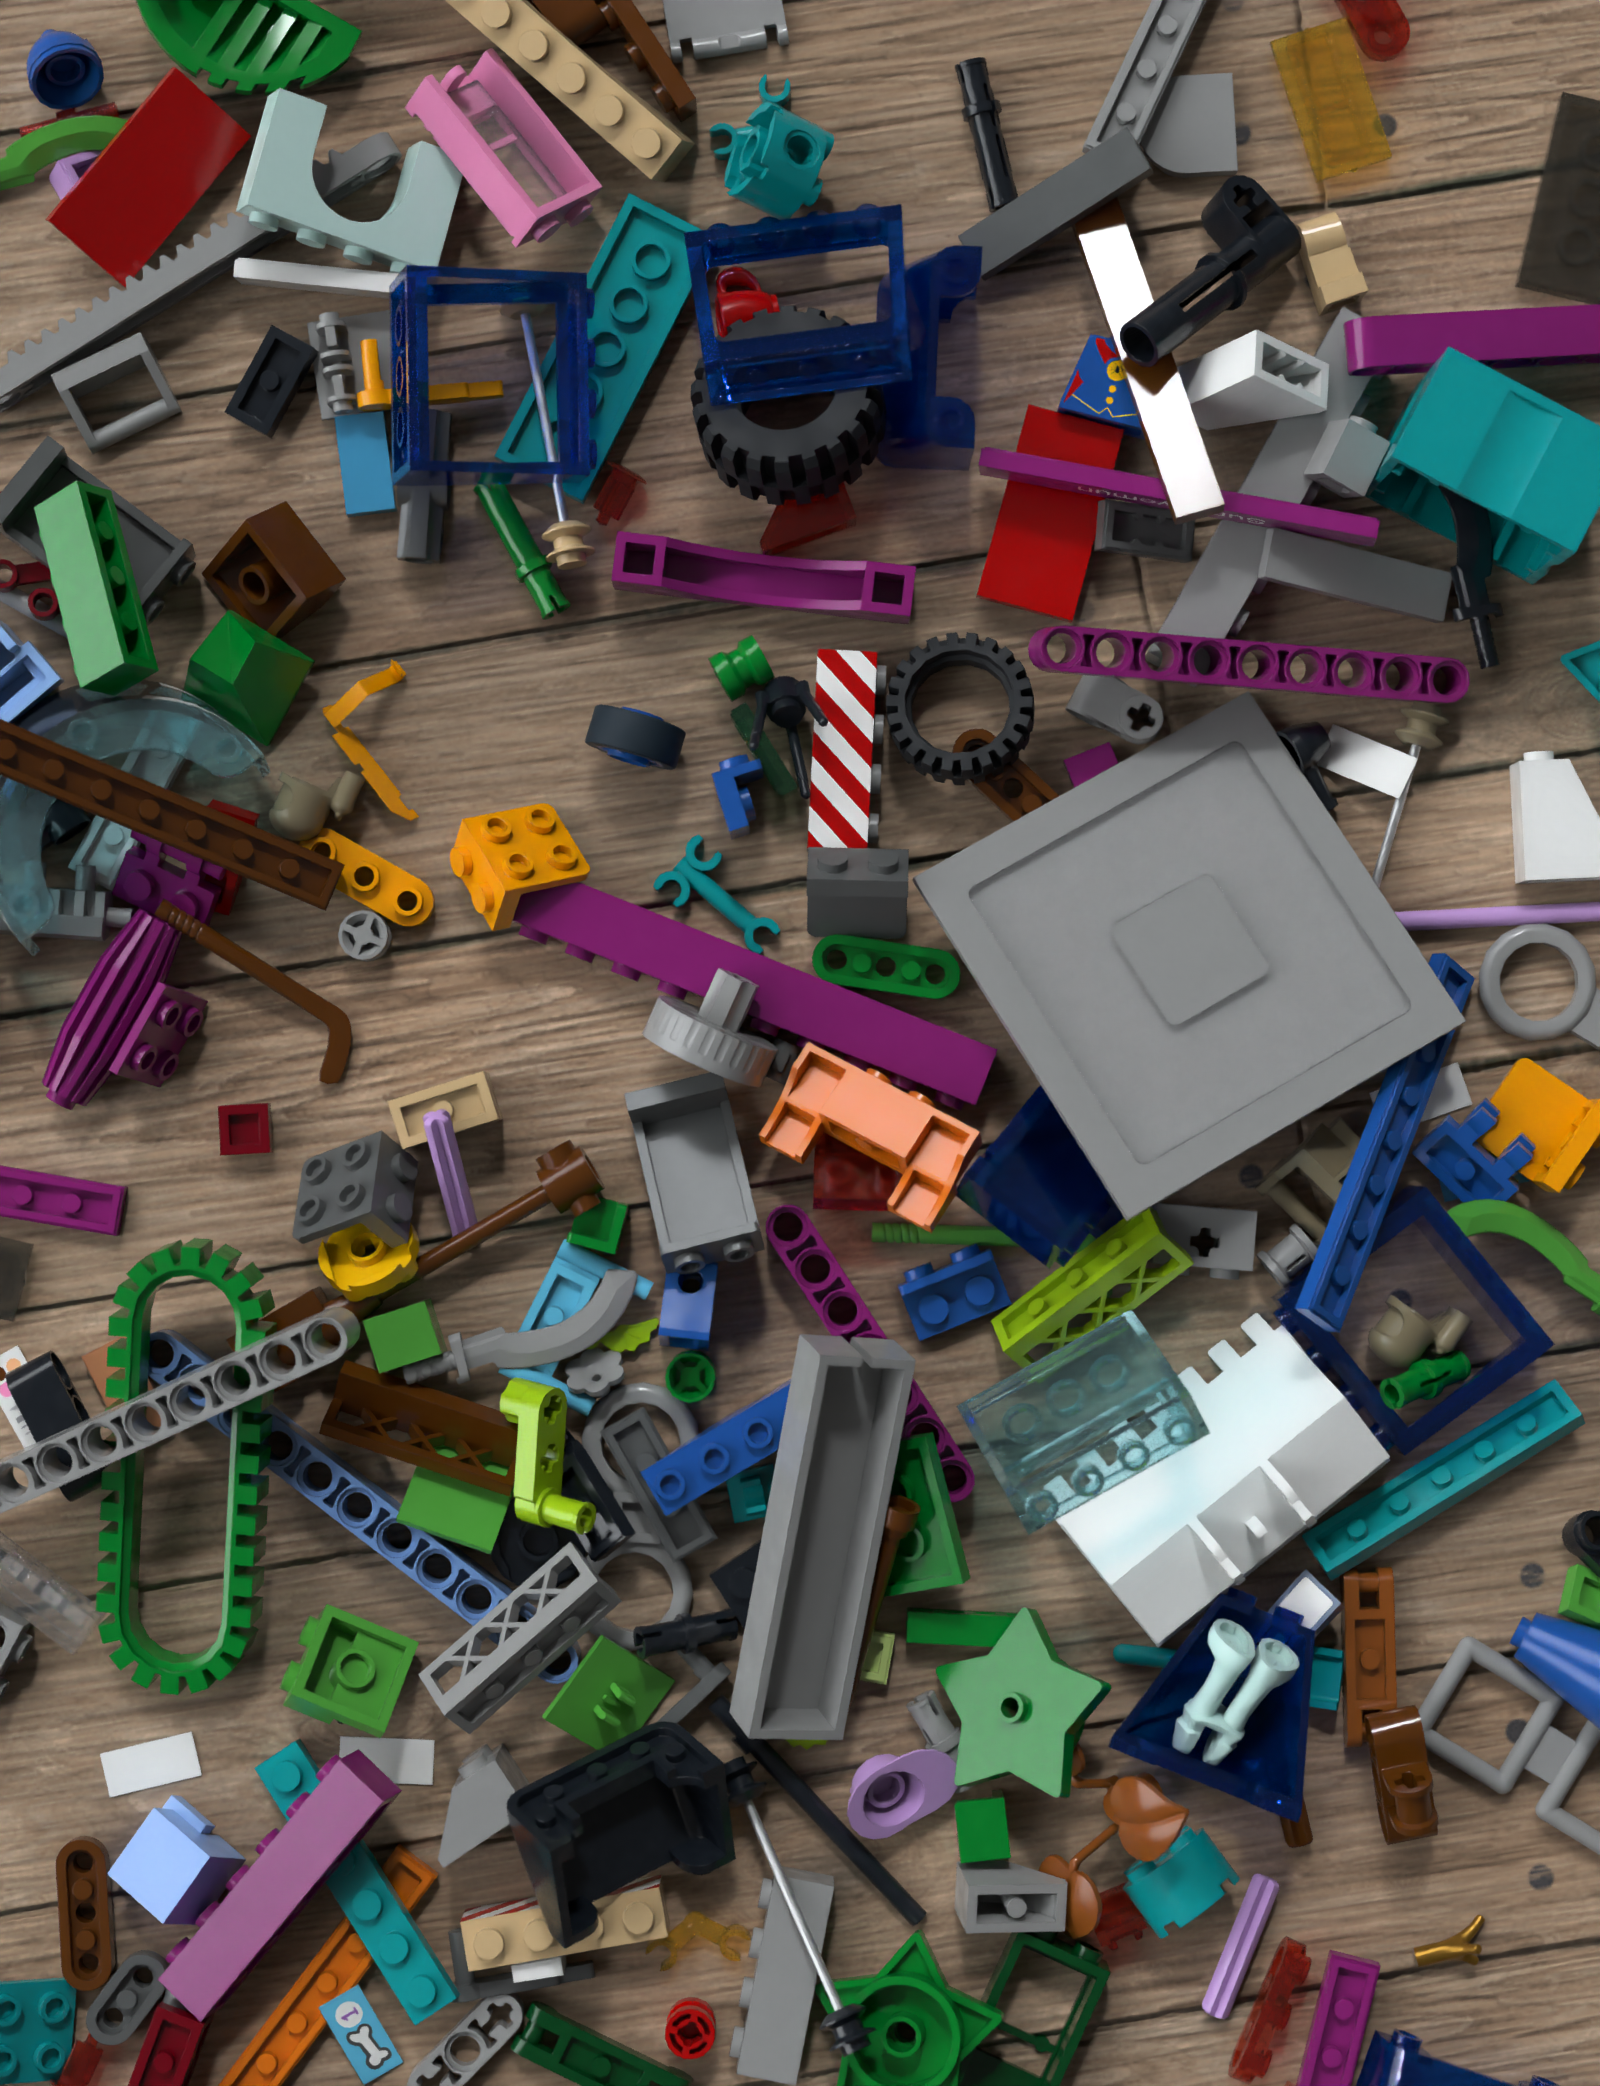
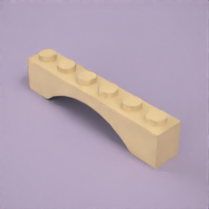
M445 0L651 180L665 182L695 144L659 111L589 57L527 0Z

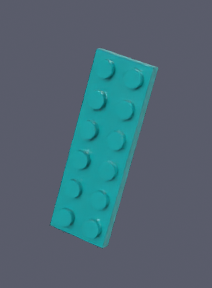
M631 193L628 194L540 366L564 495L582 504L585 503L718 243L716 236ZM532 381L494 457L497 461L553 489Z

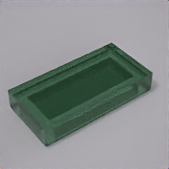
M744 702L731 710V721L755 760L760 759L763 773L779 799L785 800L798 792V786L764 731L762 732L758 749L753 751L749 748L755 716L747 703Z

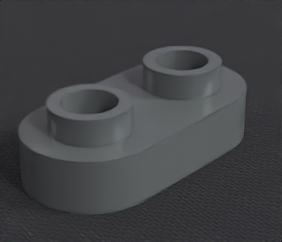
M141 1950L131 1954L122 1963L87 2012V2029L96 2041L104 2045H118L126 2041L133 2034L166 1989L158 1981L159 1977L168 1968L167 1962L161 1955L150 1950ZM142 1967L151 1970L153 1981L149 1983L140 1981L137 1976V1970ZM107 2009H119L123 2014V2021L120 2023L110 2021L107 2016Z

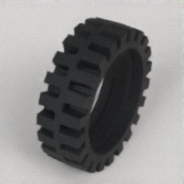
M957 632L947 633V640L939 642L936 636L926 640L927 647L924 649L916 646L909 652L910 659L908 661L902 659L896 667L897 675L896 677H891L888 686L889 695L886 697L887 720L897 749L900 750L902 757L908 764L912 763L917 772L924 776L927 773L931 774L934 781L945 783L946 779H950L954 785H965V780L973 779L976 784L984 782L985 775L992 773L996 777L1003 773L1004 765L1009 763L1012 766L1019 758V751L1021 749L1025 750L1029 742L1030 732L1033 731L1034 695L1024 666L1020 660H1015L1013 652L1006 646L1003 649L999 648L997 641L989 637L985 641H981L978 634L967 632L966 638H959ZM970 665L987 670L1002 683L1009 697L1010 712L1003 730L990 744L973 752L951 753L933 747L920 736L913 722L912 705L918 688L931 675L947 667Z

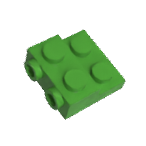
M326 1604L318 1618L308 1617L297 1644L306 1647L300 1664L291 1660L284 1674L279 1689L288 1692L283 1706L327 1724H330L335 1719L381 1738L386 1731L419 1642Z

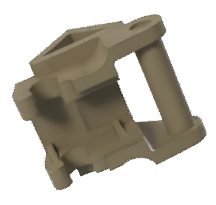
M1340 1116L1330 1124L1331 1127L1329 1129L1321 1123L1287 1159H1281L1255 1187L1262 1196L1267 1193L1314 1239L1313 1243L1317 1248H1319L1327 1224L1282 1179L1292 1170H1295L1300 1176H1305L1330 1201L1329 1204L1334 1209L1360 1142V1138L1351 1130V1126Z

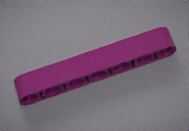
M1600 304L1369 316L1352 319L1343 324L1347 368L1350 376L1427 373L1448 347L1467 355L1491 369L1600 363Z
M783 1204L772 1210L766 1220L767 1236L831 1336H842L849 1344L851 1337L888 1339L808 1215L800 1207L793 1204ZM784 1212L794 1213L802 1221L801 1234L791 1241L780 1239L773 1229L775 1219ZM819 1254L828 1260L830 1269L824 1280L810 1282L802 1276L800 1267L802 1261L809 1255ZM839 1296L851 1298L857 1306L855 1317L846 1324H838L828 1315L830 1302ZM912 1378L911 1396L907 1404L901 1438L909 1437L912 1429L922 1422L930 1423L937 1428L938 1438L936 1446L942 1468L947 1465H957L965 1472L963 1484L958 1489L948 1490L951 1502L961 1501L972 1492L975 1485V1475L969 1462L914 1378Z

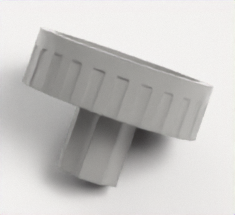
M718 968L701 1007L676 998L659 995L642 1032L648 1040L673 1055L709 1072L752 1087H761L778 1050L776 1046L766 1039L742 1027L759 986L749 979L722 968Z

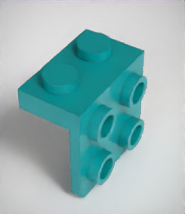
M64 1977L0 1981V2085L63 2080L69 2075L77 1989L72 1987Z

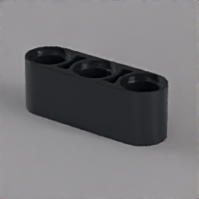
M50 1350L6 1373L5 1379L9 1391L36 1443L90 1418L65 1367L53 1351ZM57 1447L56 1453L60 1462L72 1467L71 1455L67 1450ZM110 1464L60 1486L61 1492L70 1502H73L100 1488L102 1471Z

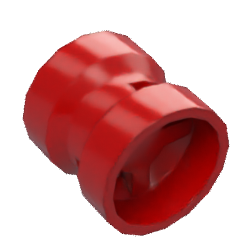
M696 1997L681 1999L671 2007L667 2015L665 2039L668 2048L675 2055L683 2059H696L704 2056L711 2049L715 2040L716 2017L713 2009L706 2001Z

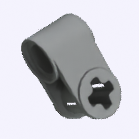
M1082 675L1065 707L1066 711L1080 720L1097 728L1105 729L1136 745L1146 744L1154 740L1159 734L1164 720L1163 710L1156 700L1128 686L1119 678ZM1141 708L1146 709L1150 712L1148 721L1153 724V727L1143 726L1139 732L1134 731L1131 728L1133 720L1127 714L1129 712L1138 714Z

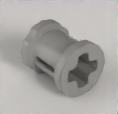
M1296 1224L1289 1228L1290 1234L1268 1252L1262 1250L1256 1255L1263 1267L1283 1289L1290 1285L1289 1279L1309 1262L1314 1261L1318 1250L1310 1238Z

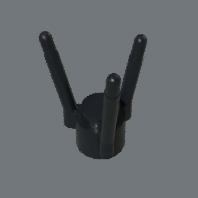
M779 676L769 681L763 691L755 693L757 707L750 735L749 748L753 751L758 749L766 714L777 726L786 728L800 794L803 799H808L811 793L797 724L802 720L806 707L820 726H827L828 719L812 696L808 681L802 680L799 682L793 677Z

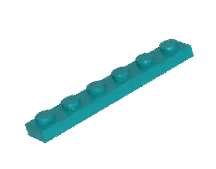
M1553 1379L1302 1535L1304 1542L1330 1581L1578 1429L1585 1424L1583 1414L1557 1380Z
M301 1739L295 1740L254 1768L287 1821L290 1818L285 1813L291 1804L305 1791L311 1794L320 1783L316 1778L320 1769ZM362 1838L328 1879L326 1884L416 2026L461 1994Z

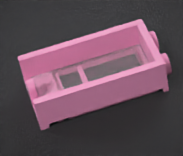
M493 48L484 52L468 76H466L467 73L462 66L457 65L445 75L440 84L432 74L423 79L405 106V109L411 117L418 116L421 119L426 130L432 133L434 140L507 232L514 237L511 243L515 248L533 239L541 243L551 237L561 225L568 223L570 227H573L590 215L593 211V206L590 203L603 186Z

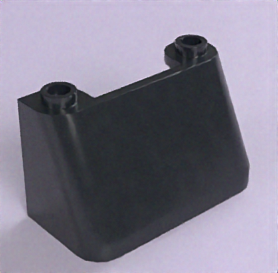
M665 1721L647 1725L517 1790L507 1800L509 1825L546 1925L551 1935L565 1949L584 1940L595 1932L598 1927L599 1917L598 1911L592 1902L671 1861L688 1873L706 1875L736 1859L724 1763L676 1723Z

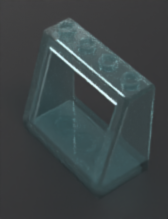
M1132 1309L956 1406L1028 1535L1210 1434L1192 1396ZM1157 1402L1161 1404L1160 1406L1152 1409L1151 1411L1134 1419L1126 1425L1091 1443L1083 1449L1048 1467L1040 1473L1021 1482L1020 1479L1024 1476L1032 1473L1033 1471L1041 1468L1042 1466L1050 1463L1058 1457L1093 1439L1101 1433L1136 1415L1144 1409L1152 1406Z

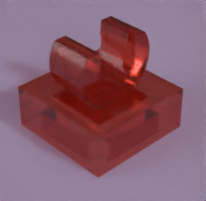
M1127 1882L1099 1893L1102 1900V1915L1094 1931L1101 1947L1107 1945L1113 1951L1118 1949L1116 1941L1132 1934L1136 1940H1140L1143 1937L1142 1930L1148 1928L1143 1915L1123 1890Z

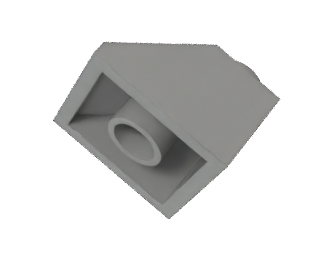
M503 1743L493 1750L487 1744L481 1746L462 1760L463 1765L457 1769L460 1774L451 1791L438 1855V1861L443 1868L509 1825L507 1800L514 1792L530 1784Z

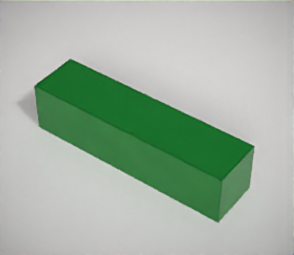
M907 1607L905 1639L906 1643L994 1647L1018 1613Z

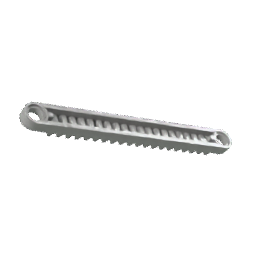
M387 132L375 134L343 154L331 149L328 151L329 162L324 165L316 159L312 161L315 187L322 200L330 208L390 170L401 159L402 153ZM230 212L227 214L228 226L225 228L216 223L210 225L211 236L206 239L196 233L193 235L194 247L189 249L182 244L177 245V258L174 260L164 254L159 257L160 268L158 270L145 265L142 267V280L138 281L129 275L126 277V290L120 291L114 286L109 288L110 300L107 302L94 297L92 299L93 310L88 313L78 307L75 309V322L70 323L61 318L58 320L59 332L54 334L45 328L41 331V343L36 344L29 339L24 341L25 353L22 355L12 349L8 351V364L0 368V413L52 382V374L102 351L234 268L235 259H238V257L250 258L291 231L278 227L276 232L263 230L249 224V216L244 215L240 218Z

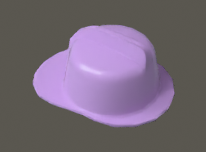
M934 1749L915 1750L900 1757L891 1754H881L866 1760L857 1769L852 1779L851 1797L848 1801L847 1810L851 1827L862 1837L870 1839L887 1838L903 1830L911 1823L934 1812L950 1800L958 1787L954 1783L956 1762L946 1753Z

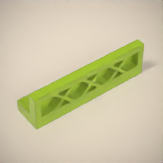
M1151 1207L1128 1221L1123 1218L999 1313L991 1322L1003 1352L1039 1382L1192 1266L1194 1262L1190 1254L1167 1234L1157 1211ZM1162 1249H1165L1173 1257L1160 1268L1146 1269L1147 1261ZM1131 1283L1130 1291L1121 1298H1106L1107 1292L1115 1285ZM1092 1313V1319L1084 1326L1067 1328L1068 1321L1077 1314ZM1039 1343H1054L1053 1349L1038 1361H1035L1027 1354Z

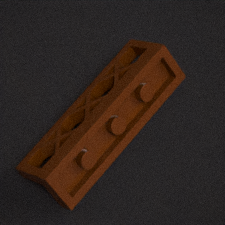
M345 1360L339 1373L333 1400L322 1421L319 1434L509 1497L514 1487L518 1424L507 1421L505 1415L499 1410L417 1383L408 1385L405 1379L384 1372L379 1374L378 1370ZM340 1411L360 1417L364 1424L352 1426L337 1421V1417ZM399 1430L408 1433L412 1440L400 1442L391 1439L386 1432ZM444 1445L453 1448L459 1456L448 1458L439 1455L434 1447ZM492 1461L507 1466L509 1469L506 1476L485 1470L481 1463Z

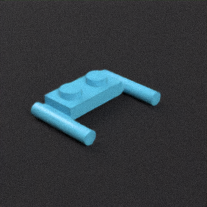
M564 1239L518 1332L549 1327L568 1319L590 1301L607 1269H628L579 1245L566 1242L567 1239ZM638 1275L633 1295L646 1300L654 1282ZM560 1361L529 1368L499 1369L498 1373L510 1379L515 1377L524 1378L560 1388L566 1395L567 1407L587 1417L596 1401V1398L586 1393L574 1394L570 1392L567 1384L552 1377Z

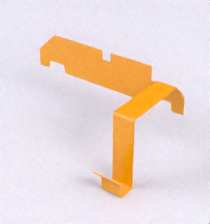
M391 659V666L388 669L358 681L333 706L324 707L323 714L338 732L332 735V737L354 765H361L364 771L360 773L389 810L412 821L419 817L414 809L408 810L399 798L402 795L352 730L349 727H343L341 724L366 697L400 682L407 675L398 662Z

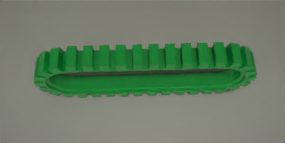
M194 1238L184 1245L182 1240L164 1245L140 1260L126 1274L130 1278L119 1284L113 1299V1303L122 1306V1308L109 1316L108 1335L127 1337L119 1339L107 1349V1366L119 1367L120 1369L106 1378L105 1397L119 1399L107 1407L105 1411L148 1392L151 1311L156 1293L164 1282L173 1277L192 1275L210 1281L225 1293L234 1309L236 1323L235 1351L276 1333L277 1322L259 1321V1318L264 1317L275 1308L271 1289L253 1293L250 1289L264 1278L256 1265L252 1262L240 1272H237L234 1268L242 1252L225 1244L212 1254L213 1240ZM234 1365L235 1380L243 1386H250L251 1379L247 1370L241 1366ZM274 1389L232 1408L222 1621L216 1642L200 1653L179 1654L163 1649L148 1636L140 1622L138 1586L145 1448L111 1463L102 1471L101 1489L112 1490L113 1492L101 1501L100 1520L112 1522L99 1532V1551H108L109 1553L98 1562L97 1581L108 1583L97 1592L96 1611L111 1614L98 1625L103 1644L121 1641L122 1644L109 1657L120 1671L135 1660L139 1665L131 1680L146 1689L160 1675V1693L179 1695L187 1685L191 1694L208 1689L217 1679L220 1682L245 1657L244 1654L253 1645L259 1629L252 1625L262 1616L263 1597L254 1596V1594L264 1585L265 1571L264 1566L255 1565L265 1555L266 1536H259L257 1534L267 1525L268 1506L257 1504L269 1494V1475H259V1473L270 1464L271 1445L260 1443L272 1433L273 1414H263L262 1412L273 1403ZM145 1406L144 1408L145 1418L147 1414V1406ZM114 1433L103 1440L109 1446L116 1447L117 1440Z

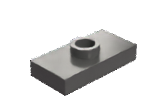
M1104 499L1098 501L1094 551L1180 563L1191 562L1195 520L1175 525L1169 509Z

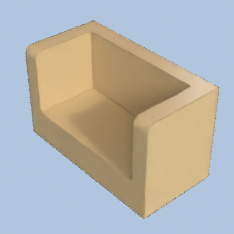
M485 1071L387 1101L402 1149H410L428 1142L423 1117L429 1111L435 1112L439 1109L448 1111L454 1133L503 1119L489 1073Z

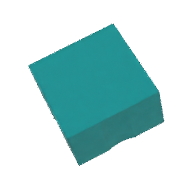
M1448 347L1412 390L1387 438V441L1391 443L1364 496L1456 543V532L1451 509L1438 486L1442 485L1469 499L1488 511L1493 543V564L1533 585L1548 574L1552 565H1560L1576 553L1600 507V425L1467 355Z

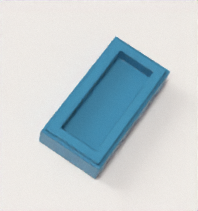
M384 411L334 417L346 515L348 517L396 512L397 505Z

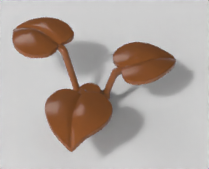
M1079 1743L1073 1750L1071 1785L1078 1789L1107 1788V1794L1103 1799V1807L1107 1816L1114 1823L1073 1856L1069 1864L1061 1856L1052 1854L1044 1859L1038 1870L1067 1881L1065 1931L1062 1932L1074 1940L1092 1933L1097 1928L1102 1915V1900L1098 1889L1087 1874L1078 1871L1081 1863L1118 1831L1120 1841L1130 1855L1140 1861H1153L1161 1857L1172 1847L1179 1837L1190 1812L1189 1809L1164 1796L1158 1781L1146 1772L1135 1776H1125L1121 1779L1116 1775L1106 1779L1081 1778L1078 1774L1084 1770L1085 1757Z

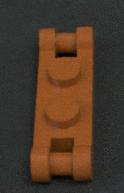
M1376 1567L1375 1572L1358 1573L1357 1568H1351L1340 1575L1341 1600L1345 1607L1342 1610V1642L1344 1651L1343 1737L1346 1748H1361L1362 1743L1368 1742L1365 1723H1362V1710H1379L1381 1712L1397 1708L1395 1601L1392 1567ZM1375 1592L1376 1607H1360L1359 1593Z

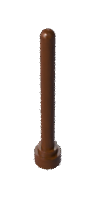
M890 1494L848 1713L852 1707L900 1541L908 1536V1532L915 1529L921 1510L915 1501L900 1495Z

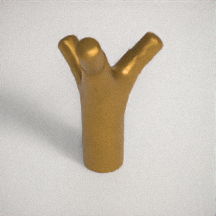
M1479 1914L1476 1915L1469 1926L1446 1940L1413 1947L1418 1967L1451 1960L1464 1961L1476 1966L1479 1958L1473 1954H1480L1482 1947L1479 1944H1471L1469 1941L1477 1934L1479 1928L1485 1922L1484 1917Z

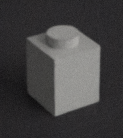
M1351 416L1350 419L1329 421L1303 475L1343 498L1364 497L1391 442L1377 435L1378 427L1364 418Z

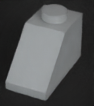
M959 1861L956 1868L954 1909L966 1934L1065 1931L1068 1883L1065 1879L1009 1861H979L961 1863Z

